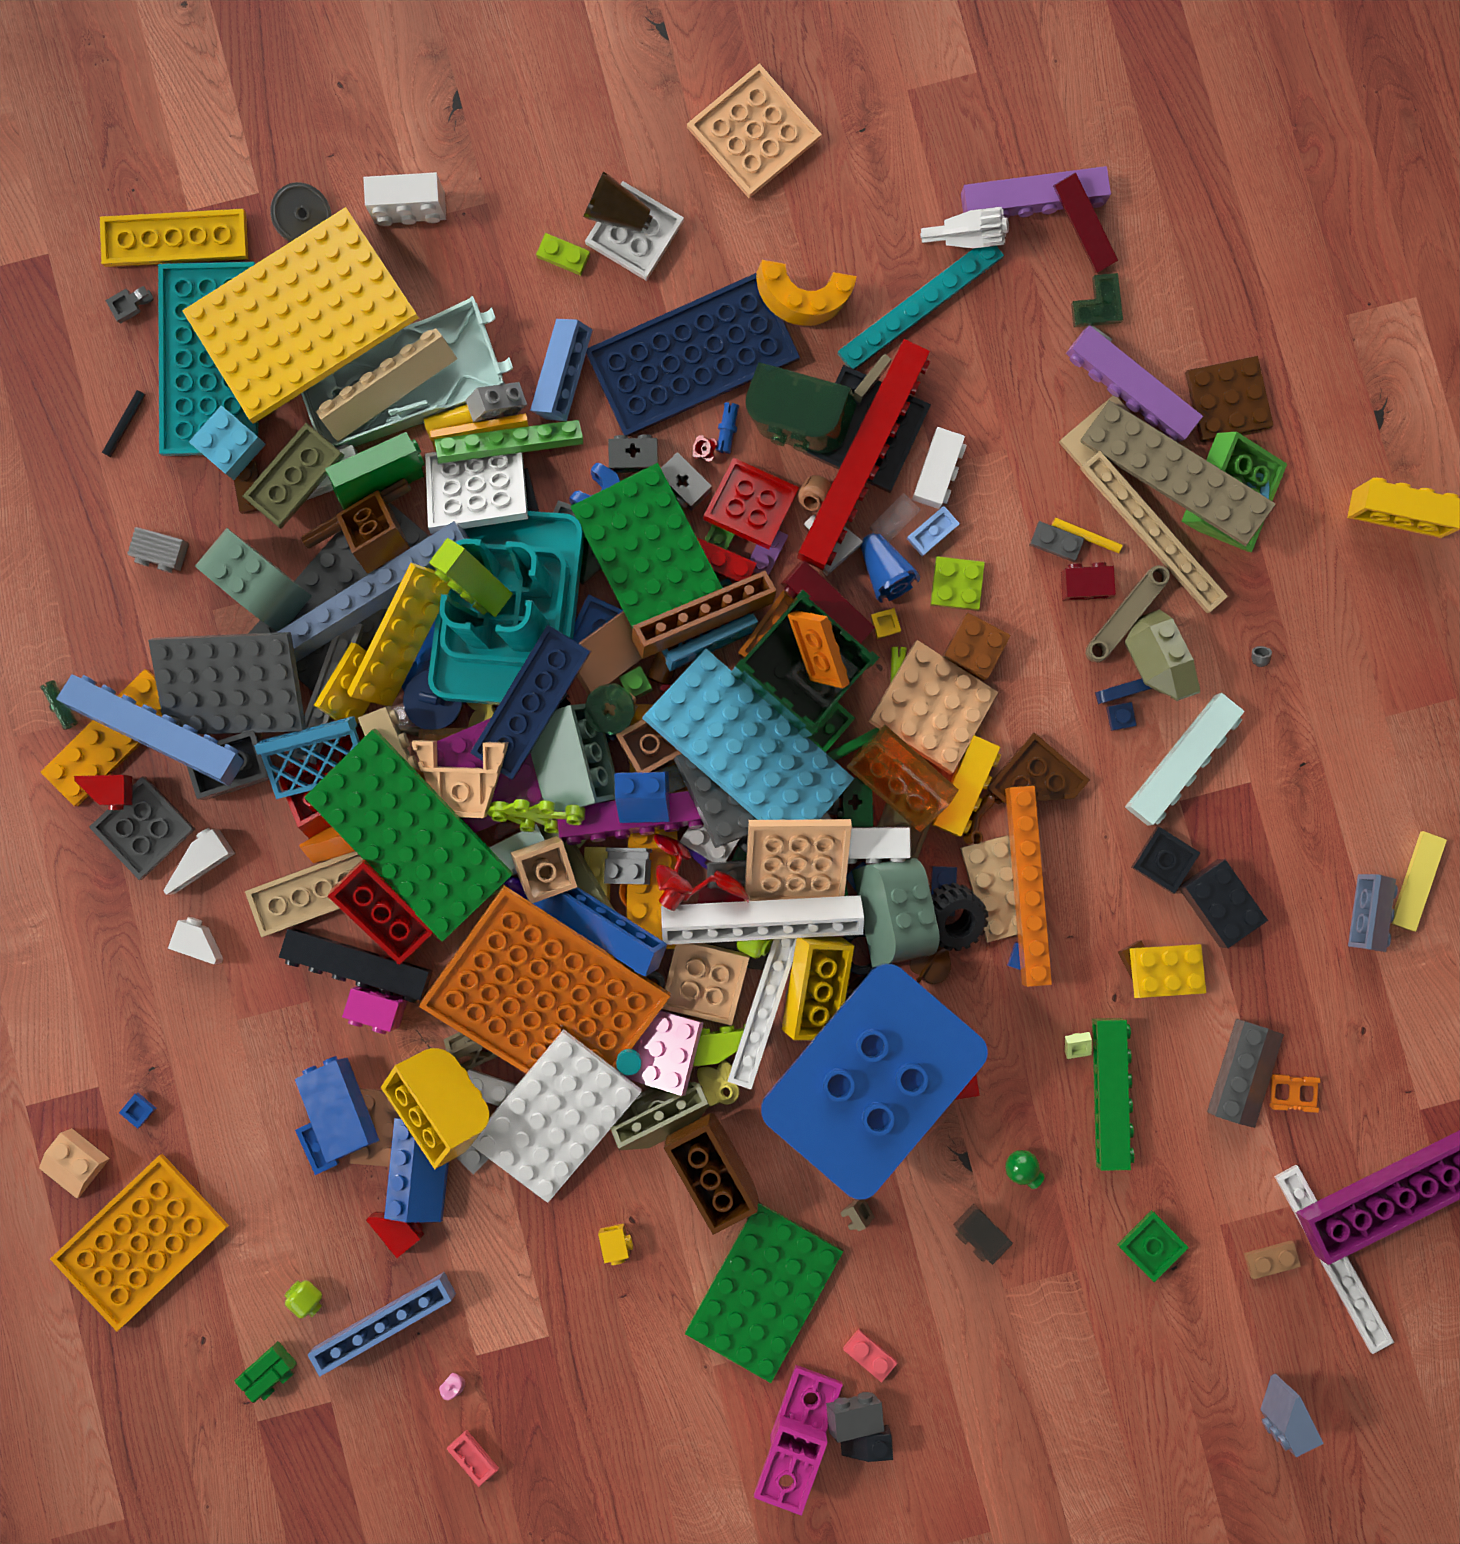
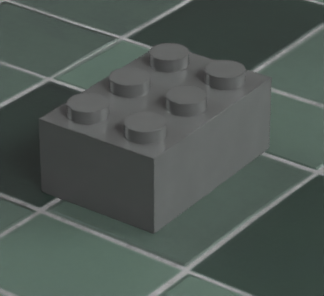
M250 730L218 741L217 744L222 747L228 744L239 751L237 755L244 760L230 786L187 766L197 799L208 800L269 780L261 754L257 755L254 746L261 740H264L262 732L254 733V730Z

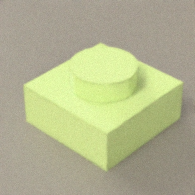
M1089 1032L1065 1036V1054L1067 1059L1091 1055L1092 1038Z

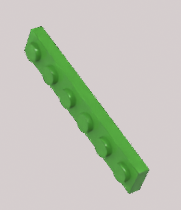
M579 420L439 438L434 439L439 464L583 444V436Z

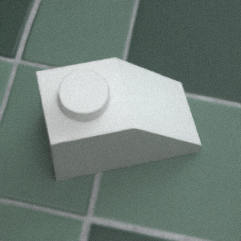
M188 917L187 920L177 921L168 949L211 964L222 963L223 957L209 927L201 925V920Z

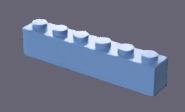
M445 1272L314 1346L308 1353V1357L320 1377L451 1302L456 1292Z

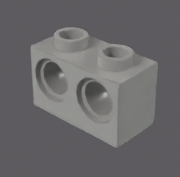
M519 382L478 387L466 399L473 422L517 415L527 405Z

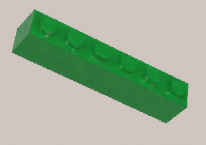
M1092 1018L1096 1167L1101 1171L1131 1170V1163H1134V1150L1130 1148V1138L1134 1136L1133 1124L1130 1123L1129 1113L1133 1112V1102L1129 1098V1088H1132V1075L1128 1073V1064H1131L1132 1054L1131 1050L1128 1049L1127 1039L1131 1038L1130 1024H1127V1020L1123 1018Z

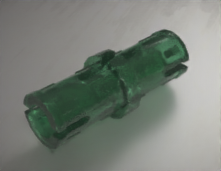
M55 680L46 682V686L44 684L41 685L40 689L50 704L49 709L56 714L63 730L72 728V724L76 726L78 721L71 710L56 700L60 690Z

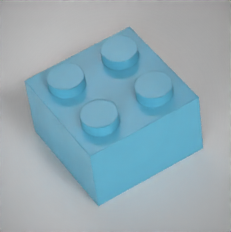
M222 405L189 441L191 445L233 480L266 445Z

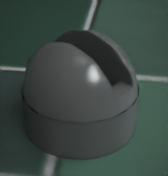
M1264 646L1252 649L1251 660L1253 664L1257 667H1265L1270 663L1272 657L1271 649Z

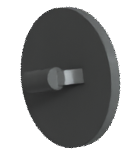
M295 182L283 186L276 192L271 202L270 216L276 231L285 240L291 242L331 217V209L327 199L317 188L306 183Z

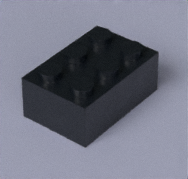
M1226 859L1215 860L1179 886V890L1219 947L1230 948L1268 921Z

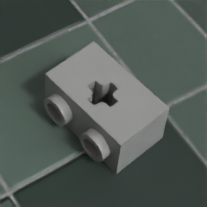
M678 452L661 468L673 493L676 495L679 505L683 509L688 507L692 511L712 492V486ZM687 480V487L683 485L679 487L678 481L684 482Z

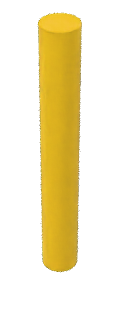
M1055 517L1052 526L1080 536L1093 544L1118 554L1121 551L1122 544Z

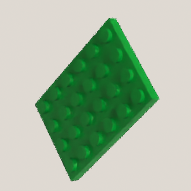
M658 463L570 506L575 518L580 522L582 531L632 629L636 624L722 589Z
M758 1202L757 1213L747 1218L687 1326L685 1335L771 1383L843 1254V1250Z

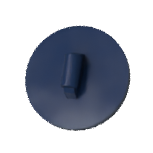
M425 670L415 675L406 686L403 696L404 710L408 718L416 726L431 731L441 730L455 722L461 713L463 702L446 701L434 694L428 683L429 670Z

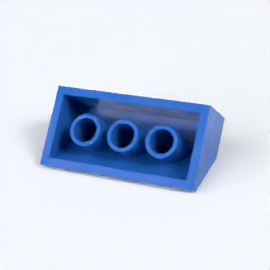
M400 1117L394 1118L384 1219L401 1222H442L449 1162L434 1169Z

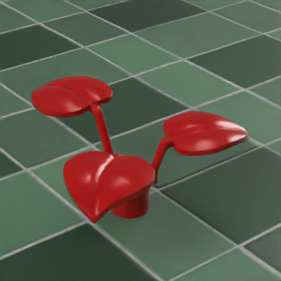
M657 833L654 835L656 844L666 853L675 856L677 860L674 870L662 864H659L656 868L659 890H665L659 898V902L665 908L675 911L682 900L688 901L690 896L710 882H716L723 890L739 896L749 903V896L740 882L729 874L716 871L714 875H711L692 889L690 883L677 874L682 858L690 859L689 850L672 837Z

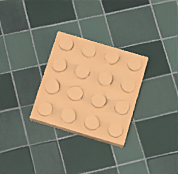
M760 63L687 123L688 130L748 198L757 193L820 140L822 136Z
M917 640L911 647L868 722L951 774L957 767L998 692Z
M851 819L749 820L745 890L750 901L844 896L852 828Z

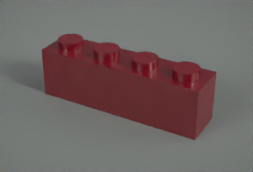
M806 561L799 562L781 582L785 587L783 591L793 600L804 590L810 595L809 599L860 644L874 630L875 627Z

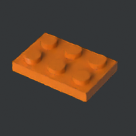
M797 610L788 614L810 681L842 689L850 684L847 669L843 664L839 652L840 648L835 640L832 624L828 617Z

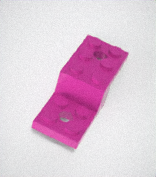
M795 1365L770 1435L771 1447L754 1492L755 1499L802 1516L828 1443L826 1436L828 1428L826 1403L834 1402L839 1397L843 1386L841 1381ZM812 1392L817 1395L818 1399L814 1404L805 1403L804 1396L807 1393ZM783 1475H790L793 1478V1483L790 1486H782L779 1483V1479Z

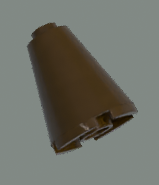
M605 172L602 173L583 216L588 220L641 232L643 228L648 230L653 216L649 215L650 208Z

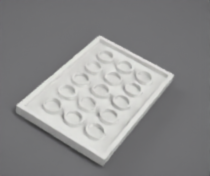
M563 1029L492 1114L487 1126L473 1142L472 1146L548 1203L606 1135L610 1127L617 1122L639 1096L641 1088Z

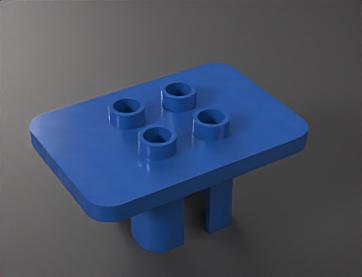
M880 964L867 975L767 1093L761 1104L762 1118L775 1133L848 1196L859 1200L867 1199L879 1190L984 1065L988 1055L987 1045L982 1037L904 970L894 964Z

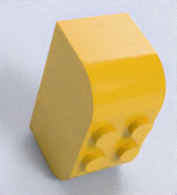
M426 1049L395 1065L381 1086V1089L434 1169L465 1153L488 1124L489 1109L482 1097L481 1091L474 1086L469 1079L468 1072L465 1068L461 1067L457 1059L443 1049Z

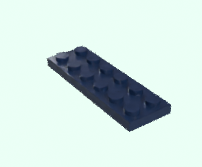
M547 625L470 753L483 761V743L508 742V748L500 772L512 780L515 779L592 651L554 627Z

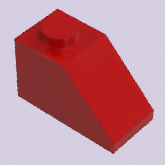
M74 776V781L99 805L108 806V810H124V805H133L132 776Z
M373 1212L366 1221L396 1258L401 1256L424 1235L420 1222H401L384 1219L385 1212Z

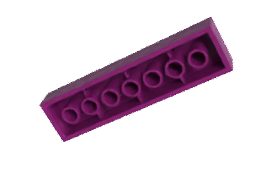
M1460 1130L1297 1211L1296 1214L1315 1256L1327 1265H1330L1459 1200Z

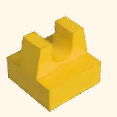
M895 608L871 614L870 617L875 627L877 639L901 632Z

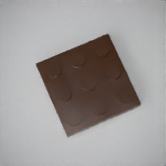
M1258 356L1190 369L1185 372L1193 409L1203 416L1197 423L1200 442L1214 440L1217 433L1238 432L1243 434L1273 426Z

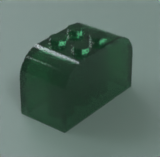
M758 362L745 401L746 409L761 435L770 439L776 445L784 446L788 444L793 446L795 450L804 453L808 450L816 453H827L839 447L845 439L857 406L851 387Z

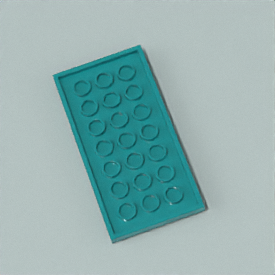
M255 262L158 264L159 454L161 456L203 455L189 441L221 405L258 436V421L253 424L249 420L182 311L255 265Z

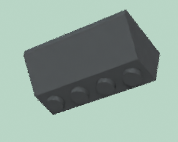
M1235 1020L1209 1103L1208 1113L1237 1124L1256 1127L1284 1034L1243 1020Z

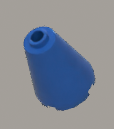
M871 533L862 539L863 543L860 545L875 597L880 603H883V598L892 601L904 595L913 588L911 583L914 580L917 583L919 582L920 575L918 571L881 534Z

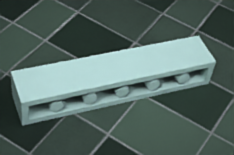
M1223 693L1214 695L1125 808L1147 826L1154 825L1155 823L1158 825L1165 818L1167 813L1164 811L1170 804L1173 806L1182 796L1179 792L1185 785L1187 787L1190 786L1196 779V771L1200 767L1204 768L1210 762L1212 751L1215 748L1219 749L1226 742L1227 737L1225 735L1228 731L1238 727L1242 721L1240 717L1245 711Z

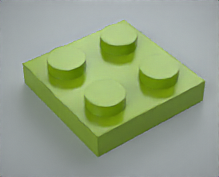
M936 556L930 605L978 611L980 608L985 562Z

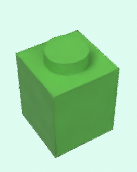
M641 666L619 677L625 690L634 695L636 699L653 691Z

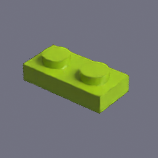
M545 233L536 256L541 260L581 276L590 256V251Z

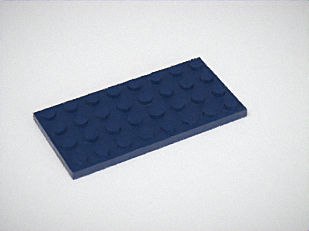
M756 273L587 348L586 351L623 435L628 437L800 360V356L783 320L776 316L761 298L757 286Z

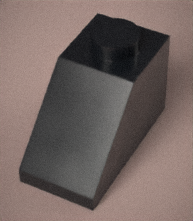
M884 1425V1432L840 1442L842 1456L866 1462L893 1460L892 1436L889 1425Z

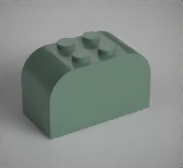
M228 528L223 531L195 565L197 569L240 605L276 631H280L288 626L312 597L295 581Z
M598 703L569 705L557 709L531 751L544 801L554 802V810L565 811V807L568 805L585 807L615 800V770Z
M906 858L904 862L888 861L852 870L857 896L861 895L864 930L872 967L935 954L939 946V929L927 874L921 862L916 858Z

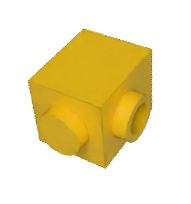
M624 1223L600 1228L598 1236L604 1263L611 1262V1265L624 1263L625 1259L629 1258L630 1250H633L631 1235H626Z

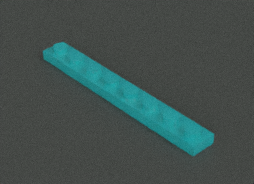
M997 246L973 248L838 350L837 354L846 366L856 370L1003 259L1004 254Z

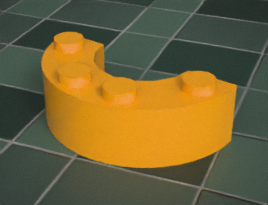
M762 260L756 273L758 290L766 306L779 318L802 326L818 325L837 315L851 295L857 277L833 272L824 288L817 291H806L798 288L791 282L787 275L786 264Z

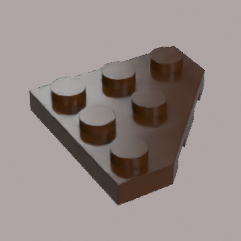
M1034 732L992 780L987 790L1004 804H1006V788L1035 786L1036 802L1074 799L1090 779Z

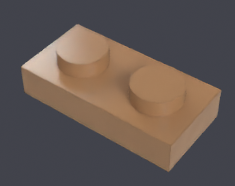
M1293 1241L1244 1253L1248 1271L1253 1280L1301 1267Z

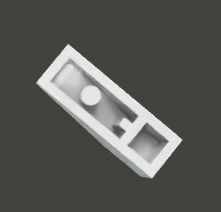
M207 828L196 835L198 839L190 844L163 890L166 895L177 893L235 854L219 829L210 830V828Z

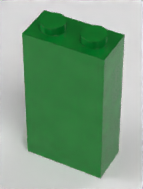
M407 432L333 464L325 468L335 495L343 510L373 492L377 490L380 492L402 478L411 483L424 477L422 467L425 466V463L420 455L421 450L415 439L410 440Z

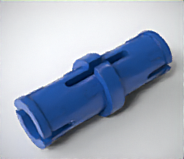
M729 402L724 403L722 422L718 425L720 432L716 448L717 452L724 453L725 451L726 454H731L733 435L737 432L735 425L740 407L738 404L732 403L730 405Z

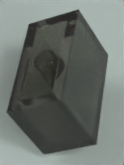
M974 1203L953 1224L957 1230L955 1235L965 1245L970 1242L976 1248L973 1253L982 1262L988 1260L993 1265L1013 1244L1010 1238Z

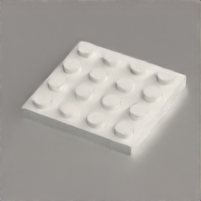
M436 452L425 453L428 528L430 534L436 533L453 521L463 529L528 519L523 452L439 464Z

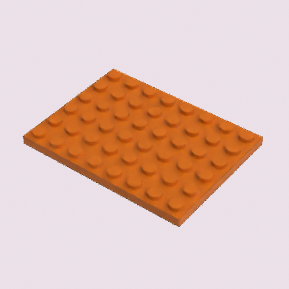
M504 885L423 998L419 1007L527 1074L563 1029L613 1068L617 1069L616 1060L618 1054L625 1049L633 1048L671 995L670 992L655 982L636 973L631 967Z

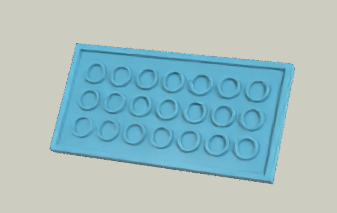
M705 649L647 711L642 719L757 820H820L854 778L809 738H803L798 733L799 730L740 678L737 680L726 665Z

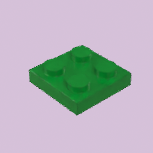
M1152 1210L1117 1244L1153 1282L1189 1248Z

